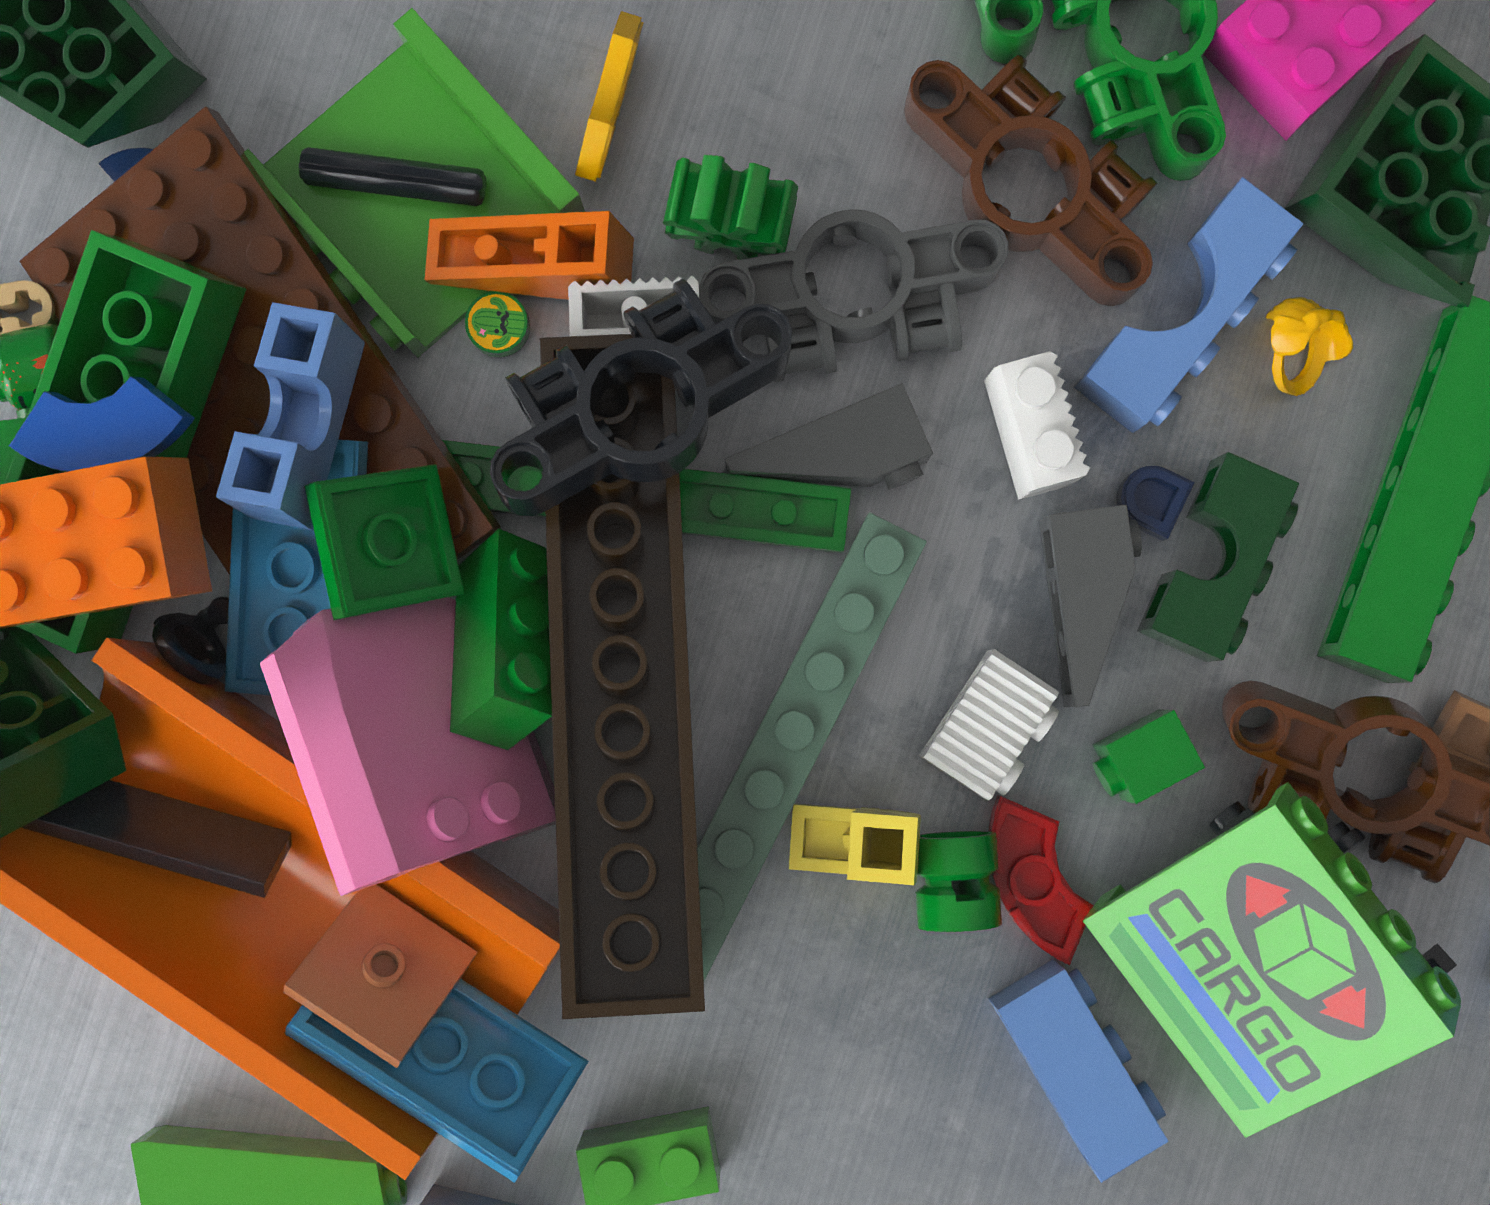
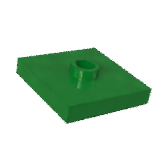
M436 464L316 481L304 486L333 620L464 594Z

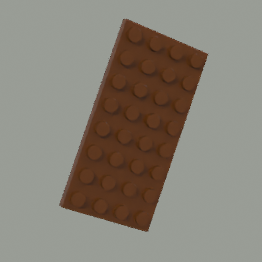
M207 106L202 108L19 261L31 280L43 286L49 292L54 302V314L59 321L62 317L91 230L135 241L246 288L186 457L189 459L202 535L229 575L233 507L216 498L234 432L258 435L268 416L270 407L269 384L264 374L254 367V363L272 302L336 313L365 342L338 440L368 442L367 474L436 464L457 560L490 537L498 528L501 529L491 511L288 213L272 195L244 154L245 150L218 111Z

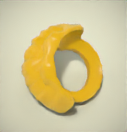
M1305 297L1287 298L1274 306L1265 317L1274 320V325L1271 328V346L1274 351L1272 363L1273 381L1277 388L1286 394L1293 396L1305 394L1320 377L1325 362L1346 358L1352 352L1353 340L1349 333L1344 313L1335 309H1325L1312 299ZM1309 341L1308 357L1304 368L1298 376L1288 380L1284 370L1285 356L1298 354L1305 349Z

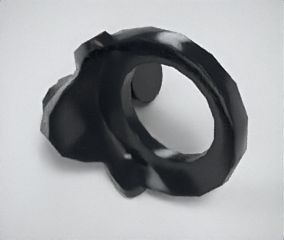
M217 597L213 599L209 606L198 612L197 615L179 612L169 613L158 617L153 622L155 626L153 627L152 638L157 650L177 672L191 681L202 685H212L226 673V651L216 633V628L219 624H228L229 598ZM208 659L210 663H204L199 660Z

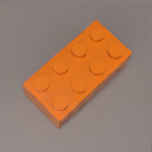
M140 457L0 485V629L213 592L188 458Z

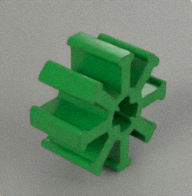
M704 155L702 165L691 162L687 158H680L676 161L663 224L666 225V235L676 240H695L694 249L708 254H714V250L720 247L727 248L737 256L736 259L738 260L758 257V254L765 256L786 252L797 202L798 185L794 181L789 179L784 181L769 180L771 169L756 163H749V167L742 172L733 170L724 162V157L717 155Z

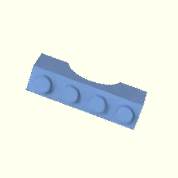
M1242 177L1223 197L1187 243L1198 263L1202 284L1200 300L1190 321L1180 327L1166 331H1145L1125 326L1108 343L1074 388L1132 433L1146 425L1149 421L1158 427L1182 398L1174 389L1186 373L1189 372L1196 378L1220 350L1221 347L1212 340L1222 327L1227 323L1234 329L1255 306L1259 298L1251 290L1264 274L1273 280L1294 256L1297 248L1289 242L1304 223Z

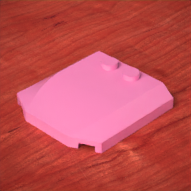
M448 597L333 620L331 609L321 610L304 622L293 632L294 634L260 662L340 896L397 878L412 870L556 824L555 788L534 731L509 750L450 732L455 599Z

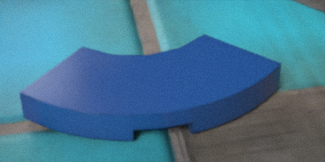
M131 376L113 395L91 404L77 403L58 392L44 391L9 446L22 456L38 464L68 472L140 457H155L171 446L186 431L195 418L145 378Z

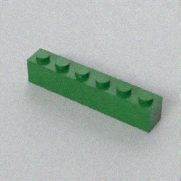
M1472 295L1469 307L1459 308L1449 305L1442 310L1317 653V657L1385 683H1410L1413 681L1414 675L1420 674L1427 665L1432 652V641L1428 639L1435 617L1446 609L1451 600L1454 583L1449 578L1457 556H1461L1467 550L1473 539L1476 526L1471 517L1478 498L1482 497L1490 488L1489 301Z

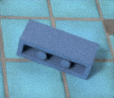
M1052 959L988 998L1086 1163L1101 1183L1169 1142L1157 1123L1158 1120L1166 1116L1164 1109L1145 1081L1140 1082L1136 1086L1123 1066L1132 1057L1111 1024L1103 1029L1098 1025L1089 1010V1007L1098 1003L1077 968L1067 973L1065 968Z

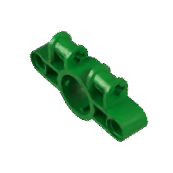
M1052 0L1055 11L1051 15V20L1055 29L1066 30L1086 24L1084 33L1085 50L1093 69L1078 77L1074 81L1073 87L1076 95L1084 96L1094 129L1090 132L1092 144L1105 145L1111 140L1116 142L1145 133L1154 161L1161 173L1177 181L1191 180L1200 175L1221 150L1226 138L1225 124L1202 59V55L1211 43L1217 27L1218 10L1216 0H1166L1179 10L1182 33L1184 35L1188 34L1189 46L1187 52L1180 56L1178 50L1160 57L1156 61L1136 57L1120 45L1122 43L1121 34L1115 26H1111L1109 7L1118 0ZM1186 134L1192 136L1199 143L1201 153L1192 154L1185 151L1178 143L1177 135Z

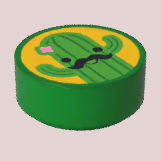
M492 291L480 295L471 303L465 316V329L469 339L479 351L491 357L502 358L515 354L525 345L530 334V319L525 308L517 298L508 293Z

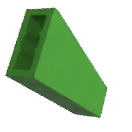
M163 1125L152 1128L130 1144L141 1205H404L407 1202V1181L350 1142Z

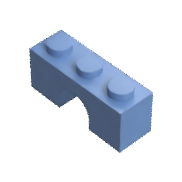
M272 302L254 363V367L264 374L269 384L270 407L268 416L258 435L234 432L216 498L252 519L313 530L304 486L312 482L327 480L365 345V342L336 313Z

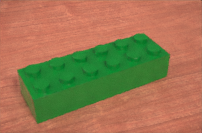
M91 230L28 415L44 391L58 392L77 403L91 404L113 395L131 376L145 378L195 418L186 431L171 446L155 457L186 458L246 288L135 241ZM15 451L4 484L67 471L52 469L38 464ZM133 606L24 624L17 627L75 654L95 651L101 647L106 638L122 639Z

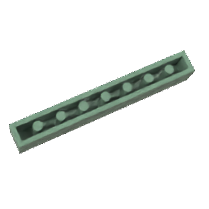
M871 512L867 514L697 846L704 981L927 543L926 540Z

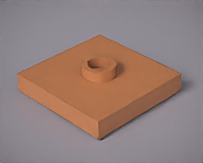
M376 884L357 891L285 983L283 993L395 1068H398L474 961L477 951Z

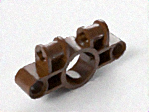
M1021 54L1009 61L982 90L958 67L950 62L934 60L926 62L917 68L911 78L905 101L904 114L906 122L920 138L964 178L962 201L968 220H987L996 224L1006 235L1008 251L1029 252L1039 249L1091 299L1101 305H1120L1130 299L1150 276L1153 261L1148 247L1123 221L1158 183L1152 177L1143 179L1117 154L1119 146L1112 140L1089 160L1088 154L1078 137L1066 126L1051 119L1065 101L1066 96L1060 91L1050 92L1025 68L1027 60ZM929 90L939 91L947 97L950 104L945 108H931L924 104L920 94ZM1022 148L1038 151L1043 154L1047 164L1054 172L1057 173L1060 170L1063 174L1068 192L1067 198L1064 196L1044 221L1028 223L1013 220L1010 218L1011 212L1001 204L991 202L986 195L982 179L984 165L986 164L990 169L1002 160L1008 150ZM1114 259L1125 264L1129 270L1130 282L1118 283L1110 279L1104 270V260Z
M1252 680L1240 682L1225 695L1222 712L1232 740L1238 748L1263 759L1251 786L1247 808L1254 814L1268 805L1277 788L1289 782L1300 798L1306 796L1319 807L1325 819L1330 809H1332L1345 823L1358 830L1372 833L1368 850L1369 857L1372 860L1384 863L1390 859L1420 871L1421 877L1424 880L1434 884L1440 882L1446 876L1466 837L1490 846V768L1448 753L1445 745L1424 717L1408 704L1384 696H1365L1347 701L1332 709L1266 683ZM1261 706L1272 710L1267 722L1259 727L1249 728L1239 724L1241 716L1250 708ZM1385 727L1388 732L1394 735L1407 737L1411 732L1421 738L1424 752L1421 767L1415 768L1406 781L1408 787L1393 796L1371 800L1350 787H1347L1345 792L1335 787L1333 778L1335 766L1342 767L1347 753L1348 742L1365 731Z

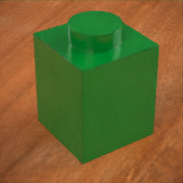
M1158 709L1092 744L1100 758L1093 762V768L1106 792L1111 797L1119 794L1122 801L1134 804L1142 802L1205 768L1175 710Z

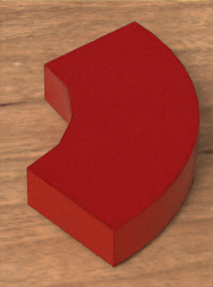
M997 795L988 831L995 832L997 838L998 870L991 875L995 886L1000 888V899L1012 920L1028 938L1054 958L1070 965L1086 927L1083 919L1092 909L1093 905L1073 892L1059 870L1055 842L1060 821Z

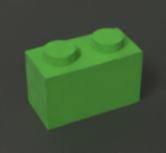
M709 1106L584 1130L576 1149L586 1205H655L719 1192L721 1169Z

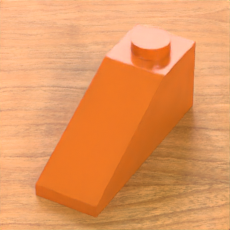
M610 211L429 219L425 281L433 285L569 300L568 286L574 280L580 286L587 280L593 285L600 279L607 285L613 279L619 284L626 278L631 282L634 237Z

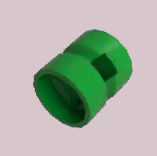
M950 831L920 834L917 875L924 878L925 885L915 891L917 927L920 930L963 932L986 930L1002 925L1000 888L989 882V876L998 870L997 838L995 832ZM961 880L959 892H954L952 881Z

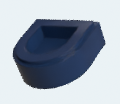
M1145 466L1132 472L1121 482L1117 492V506L1127 505L1129 520L1135 519L1141 531L1164 541L1169 538L1195 482L1164 467Z

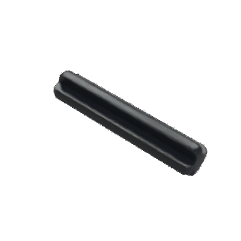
M311 147L303 149L300 155L299 177L305 184L311 186L470 206L482 205L486 194V176L478 168Z

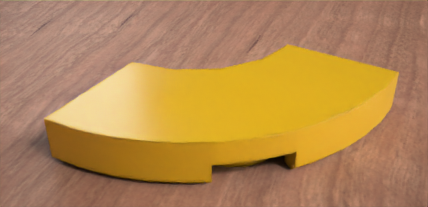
M623 11L620 12L612 33L600 83L589 115L575 176L595 182L597 178H601L616 127L614 125H616L643 28L644 22H641L642 17Z

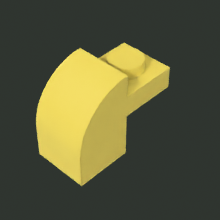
M796 803L793 805L789 869L847 874V880L915 885L918 872L921 815L879 808H849Z

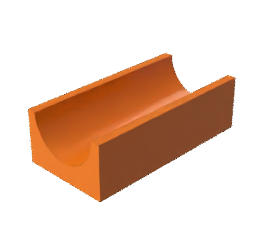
M106 638L91 661L103 669L104 681L99 700L114 715L126 767L125 772L110 780L291 832L292 846L268 893L263 898L56 837L19 828L0 838V903L387 1169L406 1180L436 1139L438 1133L285 1034L286 1026L302 1006L283 993L285 983L357 891L343 896L339 894L280 721L240 694L225 692V684L219 680L212 685H202L189 680L177 672L162 657L154 642ZM472 851L412 870L397 878L377 884L476 950L477 955L461 979L517 1015L560 952L559 910Z

